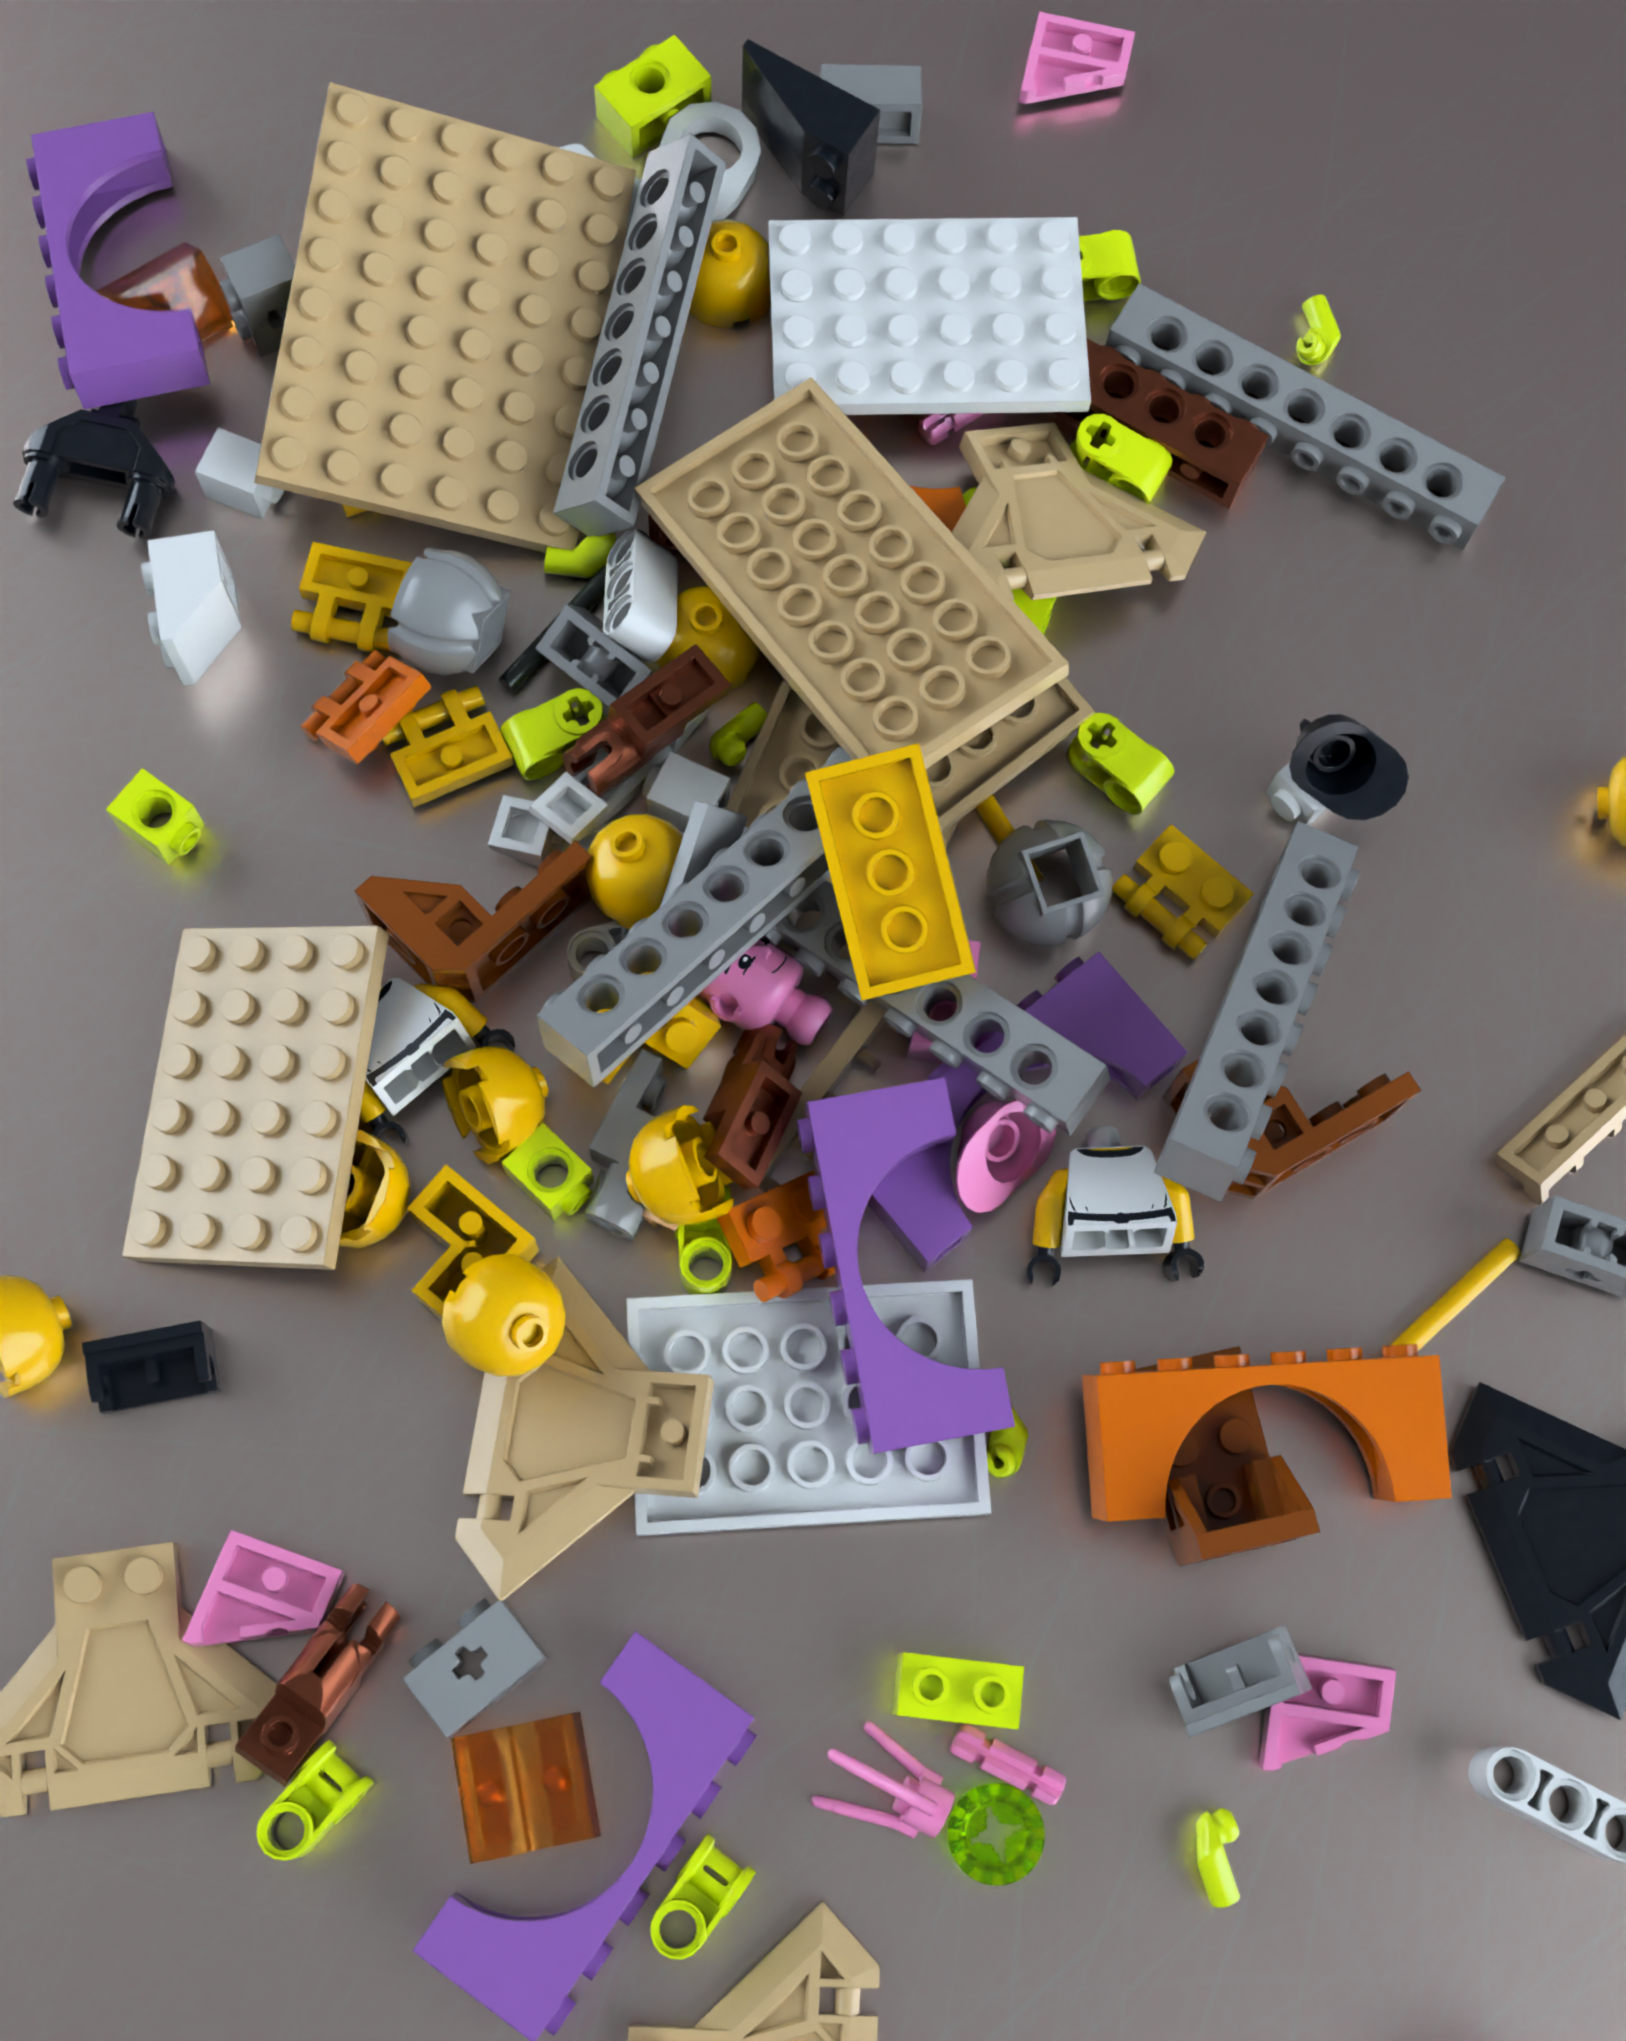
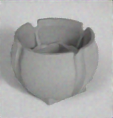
M426 548L424 555L427 559L417 556L408 569L396 595L390 617L397 620L399 625L388 630L389 648L394 653L399 654L411 666L427 673L449 675L468 671L474 674L500 646L511 591L499 586L491 572L472 556L457 550Z
M1039 820L1035 823L1033 829L1023 825L1014 830L999 844L991 857L987 870V896L994 897L998 903L993 912L996 919L1016 937L1036 945H1061L1065 942L1066 937L1076 940L1087 934L1102 919L1108 909L1112 896V869L1106 868L1102 864V858L1106 853L1101 844L1093 835L1080 826L1061 820ZM1066 849L1082 896L1047 907L1031 860Z

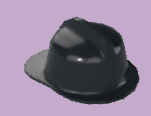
M1328 714L1312 722L1304 718L1300 722L1301 733L1292 752L1289 768L1292 780L1301 790L1312 796L1333 813L1352 820H1368L1382 816L1398 804L1406 792L1409 774L1405 760L1395 748L1355 719L1342 714Z

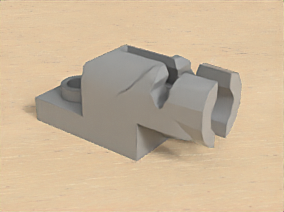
M643 1048L589 1145L591 1160L608 1169L607 1171L600 1169L591 1201L584 1212L586 1213L585 1216L598 1226L629 1241L635 1239L645 1220L642 1217L644 1209L632 1200L633 1197L626 1184L630 1150L633 1139L650 1120L655 1118L644 1112V1108L647 1107L653 1110L656 1107L668 1082L667 1079L661 1077L664 1073L662 1058Z

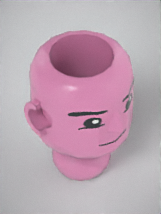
M764 936L698 994V997L710 1005L713 1013L720 1019L732 1022L742 1030L761 1028L777 1022L786 1028L789 1037L800 1045H811L833 1012V1008L826 998L818 994H806L798 988L803 976L802 965L793 958L792 954L778 945H773Z

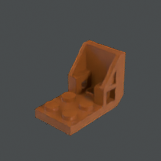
M577 841L564 852L561 849L553 851L539 865L537 869L538 875L523 889L520 886L512 888L498 901L495 907L496 913L492 916L458 884L370 876L354 892L369 926H379L389 933L387 945L426 984L455 988L470 1003H477L592 899L585 876L587 865L591 861L592 856Z
M1199 1059L1181 1069L1162 1096V1099L1175 1118ZM1409 1071L1392 1081L1384 1073L1356 1091L1357 1095L1342 1106L1339 1101H1336L1308 1120L1288 1088L1280 1086L1275 1098L1269 1095L1265 1097L1263 1104L1272 1107L1273 1110L1261 1138L1258 1141L1250 1137L1247 1147L1257 1151L1244 1183L1241 1185L1232 1181L1226 1193L1249 1199L1260 1196L1390 1119L1421 1091L1420 1087Z
M1240 1346L1192 1356L1193 1368L1214 1367L1215 1355L1242 1354ZM1157 1364L1138 1368L1136 1372L1156 1371ZM1251 1388L1222 1400L1207 1411L1191 1428L1183 1440L1171 1467L1165 1500L1166 1518H1163L1168 1542L1179 1567L1281 1544L1320 1532L1314 1507L1281 1455L1269 1456Z

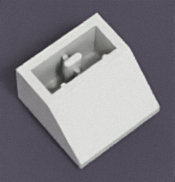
M214 530L147 540L150 562H144L141 565L146 592L148 596L154 595L156 611L148 612V624L152 641L155 646L161 645L166 668L174 667L184 686L196 684L242 628L235 578Z

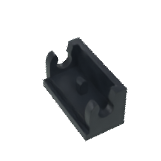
M201 1320L82 1343L90 1398L92 1403L98 1402L99 1410L102 1414L221 1392L213 1329Z

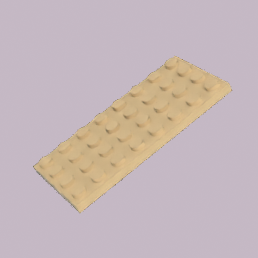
M812 377L634 488L643 508L852 760L919 743L927 769L1069 675V662Z

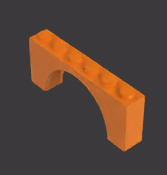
M1417 1344L1382 1346V1357L1362 1358V1347L1326 1349L1327 1360L1307 1362L1306 1351L1270 1352L1271 1364L1250 1365L1249 1354L1215 1355L1214 1367L1193 1368L1192 1357L1157 1359L1156 1371L1136 1372L1135 1361L1099 1362L1100 1374L1082 1375L1092 1518L1105 1522L1166 1518L1165 1500L1171 1467L1183 1440L1191 1428L1207 1411L1227 1397L1246 1389L1265 1385L1283 1386L1303 1393L1325 1406L1342 1422L1354 1438L1363 1455L1370 1475L1374 1499L1404 1502L1452 1498L1440 1356L1418 1355Z

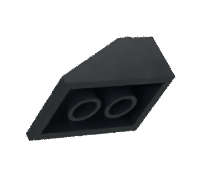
M747 39L742 46V113L757 128L758 135L799 192L817 207L830 209L844 217L874 174L880 109Z

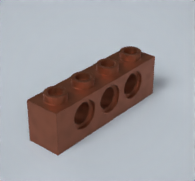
M1087 338L1091 393L1088 412L1051 413L1077 427L1086 417L1093 414H1105L1114 418L1117 422L1139 435L1158 442L1171 454L1173 463L1166 475L1230 509L1257 465L1269 435L1259 431L1252 422L1242 418H1235L1216 408L1207 398L1198 394H1190L1168 382L1159 372L1146 370L1123 358L1114 348L1099 345ZM1108 393H1117L1123 396L1124 398H1114L1110 396ZM1153 417H1162L1169 423L1158 422ZM1102 429L1099 437H1105L1106 429ZM1198 441L1209 442L1214 448L1205 447Z

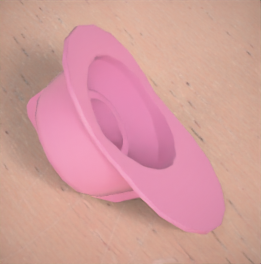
M1017 1099L1010 1102L991 1101L979 1106L965 1122L962 1128L961 1143L958 1147L959 1160L957 1162L955 1182L958 1197L964 1206L977 1213L992 1211L1001 1205L1046 1162L1054 1146L1056 1127L1052 1133H1049L1034 1124L1022 1113L1027 1106Z

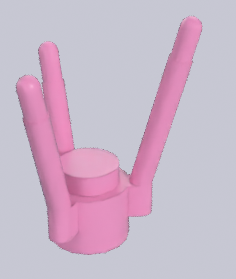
M871 1721L865 1723V1732L916 1776L917 1780L908 1775L903 1784L837 1749L829 1750V1760L895 1796L892 1809L901 1815L898 1816L820 1795L812 1797L811 1803L814 1807L892 1828L912 1839L915 1838L918 1831L931 1838H935L938 1835L955 1799L954 1792L941 1786L943 1776L921 1764L892 1737Z

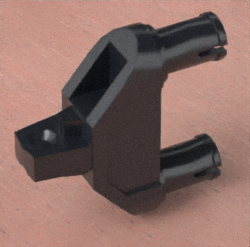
M135 399L100 406L99 410H78L46 424L30 435L22 452L23 460L27 467L17 496L13 500V505L21 512L30 516L33 515L34 508L37 507L36 516L46 517L58 478L65 475L127 488L129 492L121 516L117 521V528L124 534L134 538L137 528H139V538L148 539L152 534V526L160 501L172 493L175 479L160 455L139 429V419L134 418L137 407V400Z

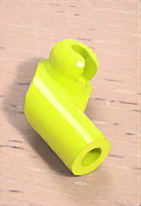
M1315 295L1307 299L1302 305L1310 329L1303 339L1299 337L1296 343V351L1300 361L1306 365L1316 366L1324 363L1340 341V330L1325 295Z
M610 533L600 537L587 536L574 550L546 547L544 573L581 578L594 577L606 564L610 550L617 540L616 534Z
M755 701L752 702L713 734L710 738L709 750L715 759H720L726 766H735L745 758L747 753L745 743L760 732L768 715L761 705Z
M1012 1405L1015 1427L991 1431L986 1448L988 1472L999 1478L1014 1475L1019 1470L1028 1441L1029 1433L1027 1427Z
M1220 1808L1212 1814L1205 1811L1195 1824L1197 1865L1210 1903L1213 1907L1217 1908L1230 1906L1240 1898L1223 1847L1224 1843L1233 1842L1238 1838L1239 1829L1232 1813L1228 1809Z

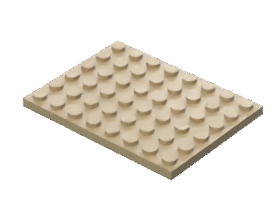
M330 82L254 483L546 553V547L574 550L577 546L579 530L553 514L625 243L636 170Z

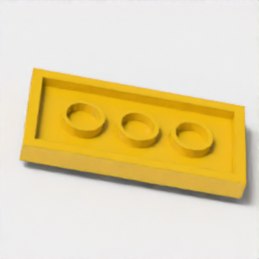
M917 743L805 772L861 1000L976 973L920 744Z

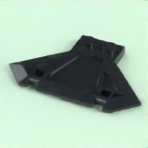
M1479 1382L1453 1441L1449 1456L1456 1472L1473 1466L1481 1484V1490L1467 1494L1466 1497L1525 1641L1543 1636L1552 1658L1535 1664L1544 1685L1621 1720L1626 1709V1449ZM1506 1454L1515 1477L1504 1481L1495 1458ZM1577 1624L1585 1646L1574 1649L1565 1628Z

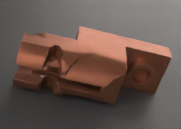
M693 645L612 702L608 717L582 735L573 747L563 753L565 768L572 777L577 776L594 763L598 750L603 748L608 753V756L587 772L590 784L586 786L600 798L617 786L623 778L632 775L647 764L657 753L681 737L686 724L729 693L731 684L698 645Z
M770 1024L752 1030L744 1029L733 1050L735 1056L727 1062L722 1080L703 1117V1121H710L716 1129L704 1158L744 1190L760 1186L802 1095V1092L789 1082L796 1065L795 1056L798 1051V1044L793 1040L787 1042L784 1049H776L783 1029Z
M352 1584L328 1618L323 1621L309 1639L300 1655L276 1684L275 1695L236 1744V1753L284 1787L360 1688L363 1674L381 1652L389 1636L400 1623L401 1617L397 1610L385 1601L369 1622L365 1638L360 1643L354 1639L348 1642L347 1636L367 1609V1603L364 1599L368 1596L370 1589L360 1584Z

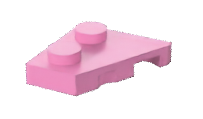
M1039 11L1019 103L1029 104L1123 86L1135 32Z
M230 1530L182 1641L192 1647L314 1633L323 1621L326 1620L345 1574L342 1570Z
M1298 1653L1312 1689L1265 1708L1259 1767L1262 1770L1274 1771L1282 1768L1281 1764L1312 1753L1318 1756L1339 1749L1345 1742L1354 1739L1363 1741L1389 1732L1396 1670L1388 1666Z

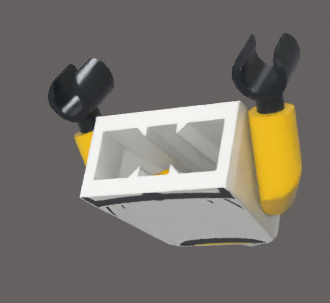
M401 978L390 979L380 987L360 1121L362 1124L369 1122L373 1128L371 1135L381 1139L382 1134L386 1130L395 1129L398 1131L404 1144L408 1145L406 1130L401 1125L388 1121L383 1112L387 1109L394 1116L450 1069L443 1067L446 1060L476 1047L471 1039L472 1037H475L481 1043V1047L488 1046L493 1041H500L510 1051L514 1052L515 1041L513 1036L504 1029H489L485 1025L488 1019L455 988L438 987L437 985L426 983L412 986Z
M1098 1126L1088 1131L1086 1134L1087 1148H1075L1069 1152L1067 1168L1053 1172L1037 1199L1032 1244L1038 1247L1037 1256L1027 1264L1026 1278L1029 1283L1033 1284V1268L1039 1261L1048 1262L1053 1267L1054 1275L1051 1287L1059 1281L1061 1266L1054 1258V1250L1061 1247V1257L1169 1253L1163 1262V1271L1170 1281H1179L1177 1262L1181 1256L1185 1257L1190 1263L1191 1277H1199L1204 1270V1260L1197 1251L1190 1248V1241L1195 1239L1188 1191L1183 1185L1154 1173L1157 1163L1151 1149L1146 1146H1121L1119 1131L1112 1126ZM1172 1243H1173V1250H1174V1251H1173V1252H1170L1171 1245H1172Z

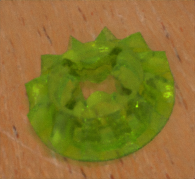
M989 1783L981 1784L959 1798L948 1820V1848L960 1869L969 1877L980 1883L992 1886L1012 1884L1028 1875L1041 1857L1045 1842L1043 1819L1035 1803L1024 1792L1007 1784ZM987 1807H990L992 1815L996 1816L1000 1824H1010L1011 1826L1020 1824L1021 1827L1012 1831V1835L1004 1838L1003 1844L1005 1849L1002 1851L1005 1860L1001 1861L999 1853L995 1852L992 1844H981L979 1841L971 1843L970 1840L971 1838L978 1837V1833L987 1829Z

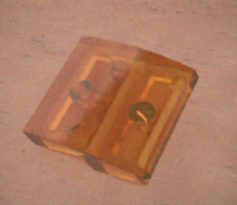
M580 1712L451 1738L470 1864L601 1836Z

